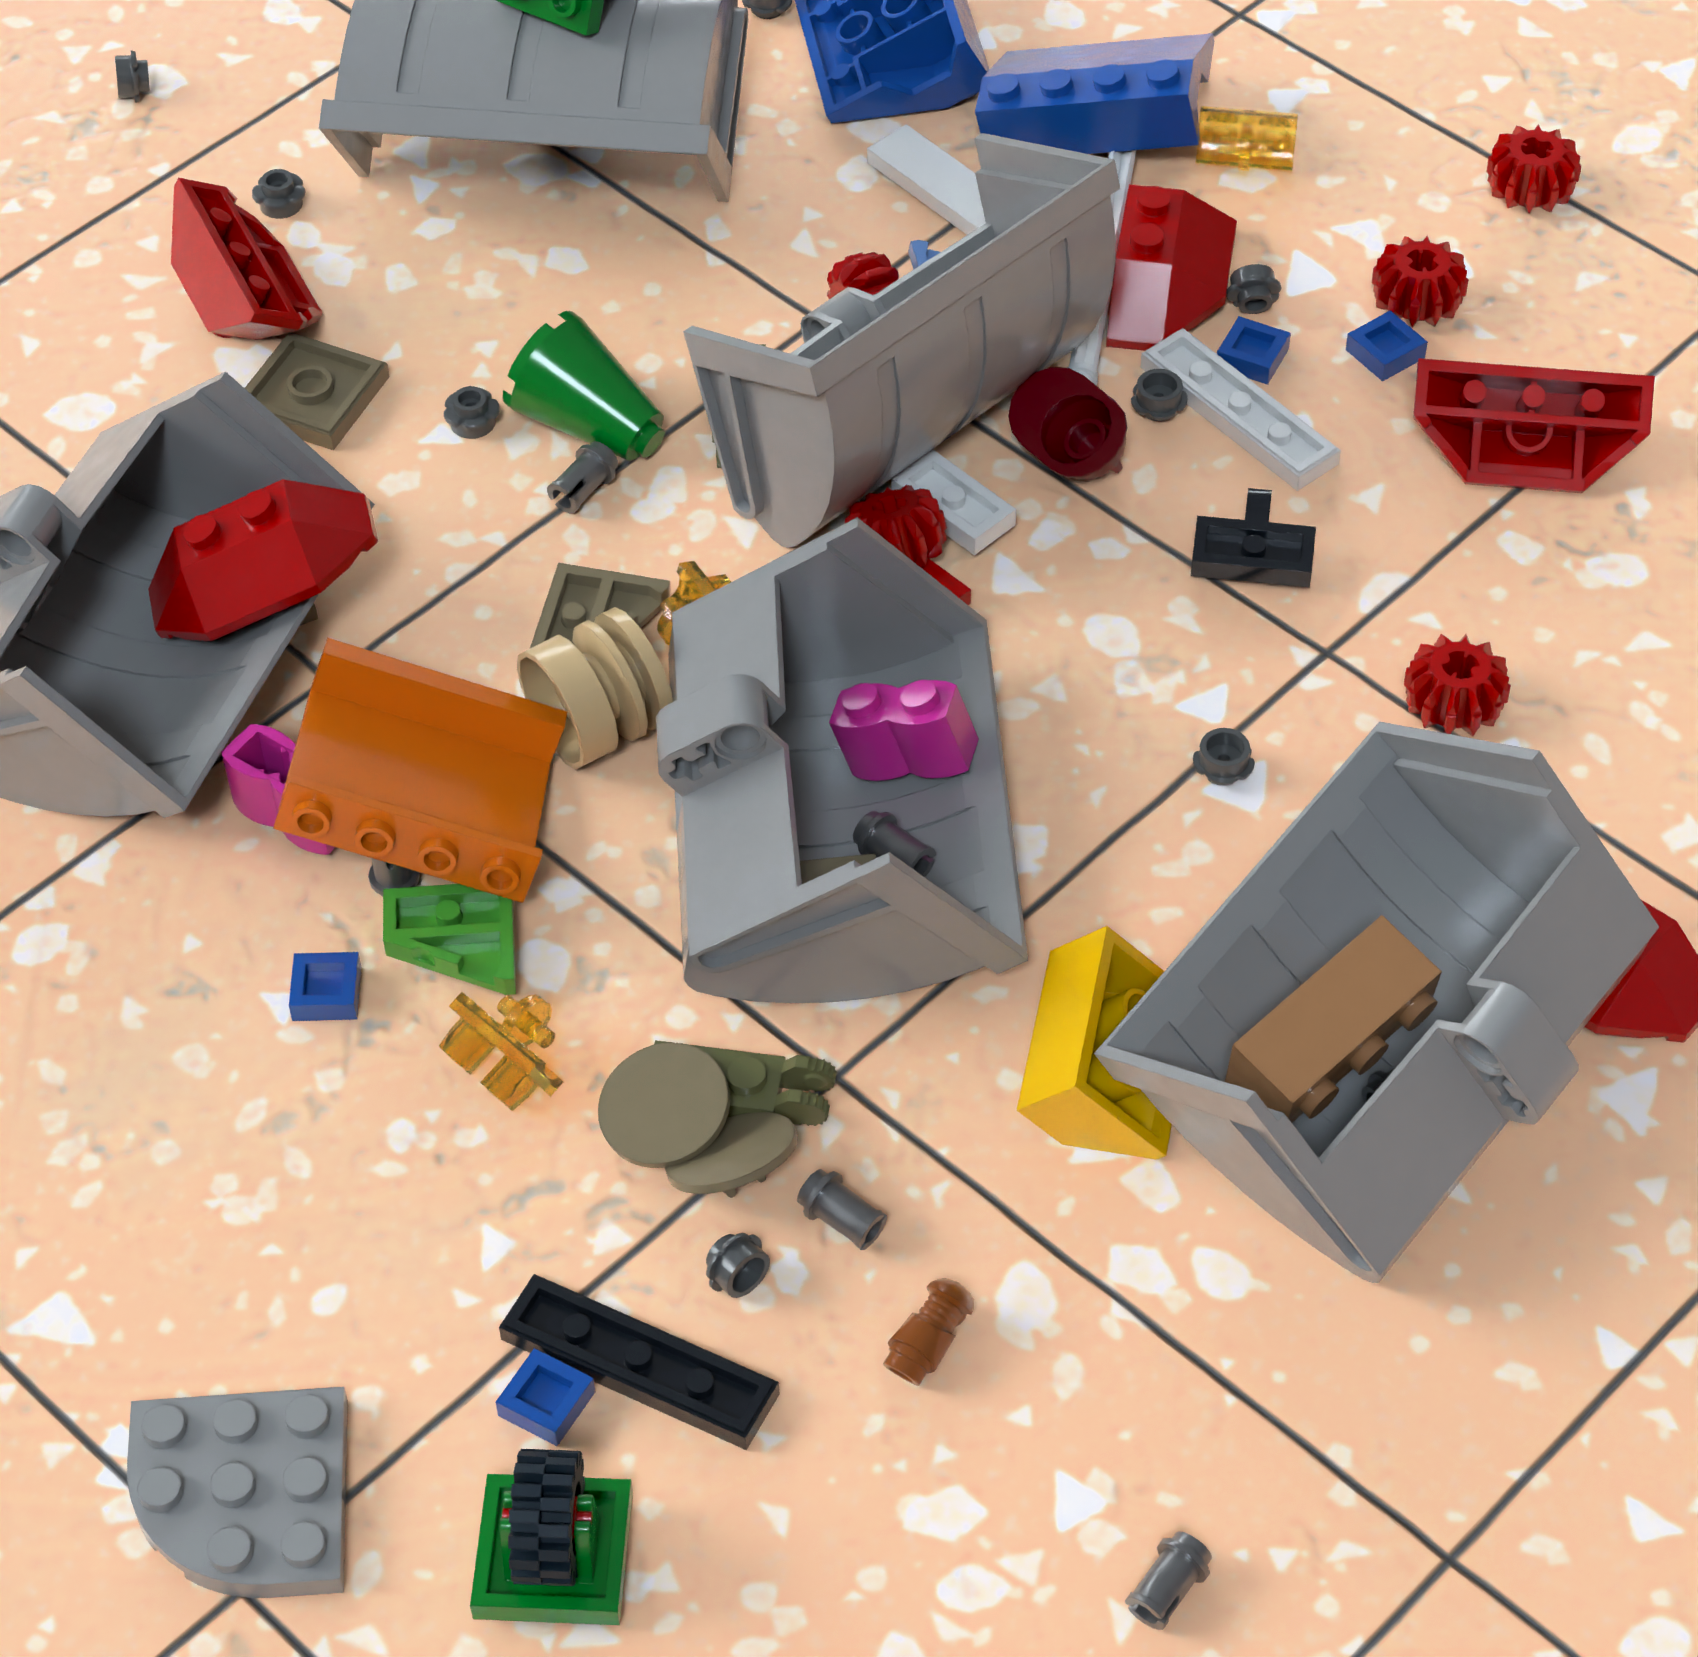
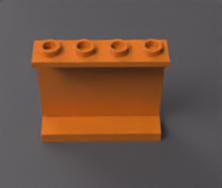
M327 637L311 685L273 829L523 903L542 857L543 849L535 847L550 764L565 728L567 711Z

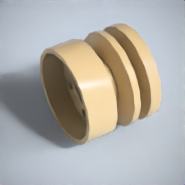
M616 607L596 616L594 622L587 620L574 627L573 643L558 634L520 653L517 658V672L525 699L567 711L565 728L555 753L565 764L575 770L616 750L618 734L629 741H634L646 735L647 728L651 731L655 730L656 716L659 711L673 702L672 691L664 668L652 644L639 625L625 611Z

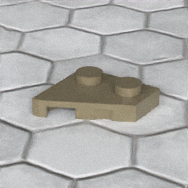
M558 563L530 648L558 634L573 643L574 627L587 620L594 622L596 616L614 607L625 611L642 628L669 603L671 597L670 580Z

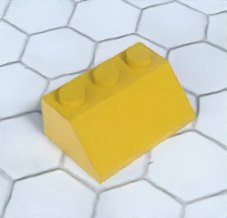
M1105 926L1050 951L1016 1111L1062 1145L1157 1160L1167 1155L1172 1124L1159 1112L1141 1089L1114 1080L1094 1053L1163 974L1164 970L1110 927Z

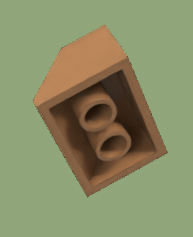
M1381 915L1233 1044L1225 1082L1255 1091L1267 1108L1284 1113L1291 1123L1303 1113L1309 1119L1314 1118L1336 1097L1339 1092L1336 1084L1353 1069L1359 1075L1364 1074L1387 1051L1389 1045L1385 1042L1386 1039L1401 1026L1408 1031H1412L1432 1013L1438 1003L1433 996L1442 971Z

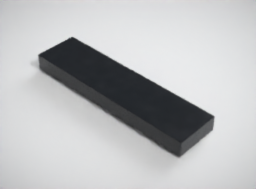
M533 1274L499 1326L502 1341L529 1353L535 1348L594 1378L595 1383L744 1450L748 1449L780 1395L778 1381L536 1274Z

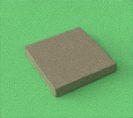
M289 332L246 385L245 389L303 441L334 451L388 380L389 371L386 362Z

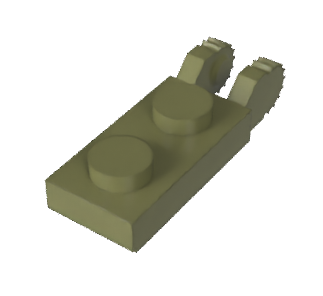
M655 1040L654 1045L669 1042ZM691 1045L709 1054L723 1071L730 1090L728 1117L753 1112H771L789 1118L795 1125L806 1124L807 1126H816L826 1122L830 1108L828 1100H825L824 1096H819L818 1093H811L809 1090L823 1092L833 1088L837 1071L835 1066L831 1065V1062H826L825 1059H818V1057L812 1059L810 1056L796 1055L786 1060L784 1056Z

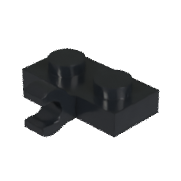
M1248 488L1245 520L1197 515L1191 576L1310 588L1316 527L1269 522L1272 490Z

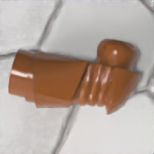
M942 1278L930 1282L926 1286L930 1295L923 1307L919 1309V1313L912 1312L888 1341V1346L890 1347L888 1350L890 1352L883 1365L911 1384L919 1386L926 1373L935 1372L956 1335L952 1334L954 1327L960 1325L965 1320L967 1314L972 1315L974 1299L971 1293L957 1281Z

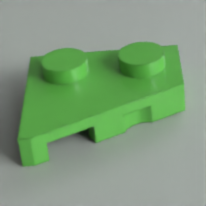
M461 884L383 889V942L386 956L505 995L516 994L514 900Z

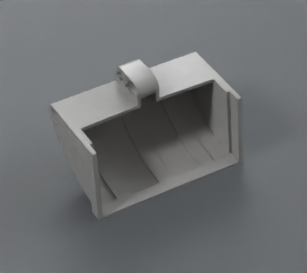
M354 0L340 58L334 100L322 99L319 129L358 177H369L373 147L381 148L383 134L697 155L717 201L729 202L748 29V9L738 7V0H604L599 32L585 36L496 0Z
M982 133L974 138L981 169L975 172L986 223L875 295L856 288L847 287L802 317L800 324L804 344L793 352H783L696 326H691L683 331L734 510L745 519L755 518L768 535L779 545L786 548L797 546L844 513L853 504L861 501L868 493L875 491L1013 393L1032 374L1048 368L1083 343L1099 322L1106 308L1112 288L1115 268V227L1110 195L1120 189L1114 159Z
M226 371L100 432L55 495L40 486L27 484L0 496V798L43 810L84 816H127L156 811L163 818L185 811L319 594L213 641L185 640L175 636L171 639L160 638L155 631L148 588L174 527L282 479L362 493ZM368 499L372 510L375 504L370 499Z
M858 517L672 612L673 623L668 661L669 682L673 702L662 708L656 716L658 773L663 781L675 790L683 978L690 988L712 996L755 1002H839L911 991L944 982L983 967H987L996 974H999L1028 961L987 620ZM918 680H940L957 685L979 738L968 771L945 778H924L909 773L898 778L881 781L864 780L852 775L829 724L840 691L860 683H881L900 688ZM871 811L891 813L897 819L898 827L923 844L929 845L936 852V855L932 857L935 860L934 865L926 877H923L888 852L863 865L853 860L802 884L800 861L861 855L858 851V845L853 841V833L861 818Z
M1379 721L1094 1054L1114 1080L1141 1089L1159 1112L1200 1154L1272 1217L1346 1270L1363 1280L1379 1283L1507 1122L1514 1121L1535 1125L1577 1074L1579 1064L1568 1046L1640 958L1659 926L1540 750ZM1381 915L1442 971L1433 996L1438 1003L1432 1013L1412 1031H1408L1401 1026L1386 1039L1385 1042L1389 1045L1387 1051L1364 1074L1359 1075L1353 1069L1336 1084L1339 1088L1336 1097L1314 1118L1309 1119L1303 1113L1291 1123L1284 1113L1267 1108L1255 1091L1225 1082L1233 1044ZM1395 1068L1365 1103L1362 1089L1369 1084L1368 1078L1375 1071L1387 1073Z

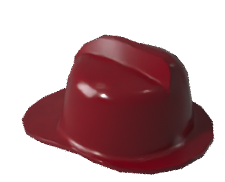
M1050 367L1035 372L1018 387L1011 399L1008 418L1012 433L1024 448L1053 472L1066 478L1093 480L1106 475L1109 471L1119 474L1123 469L1120 459L1124 454L1128 427L1125 412L1113 398L1084 375L1070 368Z

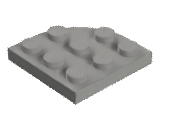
M344 1386L131 1401L127 1483L130 1499L140 1528L154 1551L158 1550L169 1562L183 1571L185 1578L209 1590L231 1596L275 1598L344 1593L348 1400Z

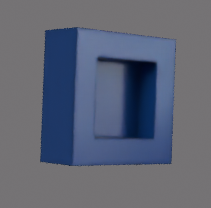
M1390 310L1347 334L1346 351L1383 382L1417 363L1418 358L1425 359L1428 341Z
M1238 316L1217 350V355L1248 379L1268 385L1289 350L1291 333Z
M359 952L294 953L289 996V1010L292 1021L357 1020L362 968Z
M534 1348L496 1400L497 1414L510 1423L558 1447L595 1394L594 1378Z

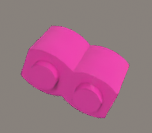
M918 680L900 688L881 683H860L840 691L829 720V724L852 775L871 781L890 780L909 773L924 778H945L964 773L969 770L979 740L957 685L940 680Z
M250 724L221 753L232 800L237 809L254 822L274 827L295 744L285 734L264 725ZM283 832L286 838L293 844L312 853L329 855L336 848Z

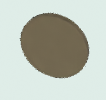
M672 1042L645 1047L623 1060L606 1080L598 1103L600 1129L610 1147L620 1157L632 1164L647 1168H665L686 1162L706 1150L723 1129L730 1108L728 1082L717 1062L709 1054L697 1047Z
M753 1112L728 1117L720 1134L706 1150L691 1160L665 1167V1171L671 1185L680 1191L693 1194L723 1192L728 1197L733 1198L737 1193L735 1188L756 1180L760 1183L764 1182L767 1174L774 1171L791 1156L797 1146V1133L792 1121L777 1113Z

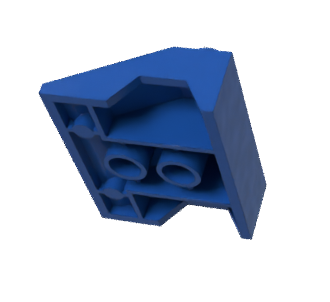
M795 0L826 117L831 123L946 109L976 95L980 90L982 77L989 71L967 0Z
M1213 33L1007 51L981 80L975 108L980 134L985 133L1084 154L1199 145L1200 133L1197 99L1200 83L1209 82L1215 42Z

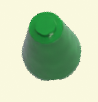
M564 311L558 315L566 321L555 329L547 323L541 326L526 342L511 365L507 376L515 382L512 395L503 390V402L517 413L586 443L601 442L610 448L616 456L628 461H633L639 456L647 458L652 455L665 436V430L661 428L664 416L588 324L576 313Z

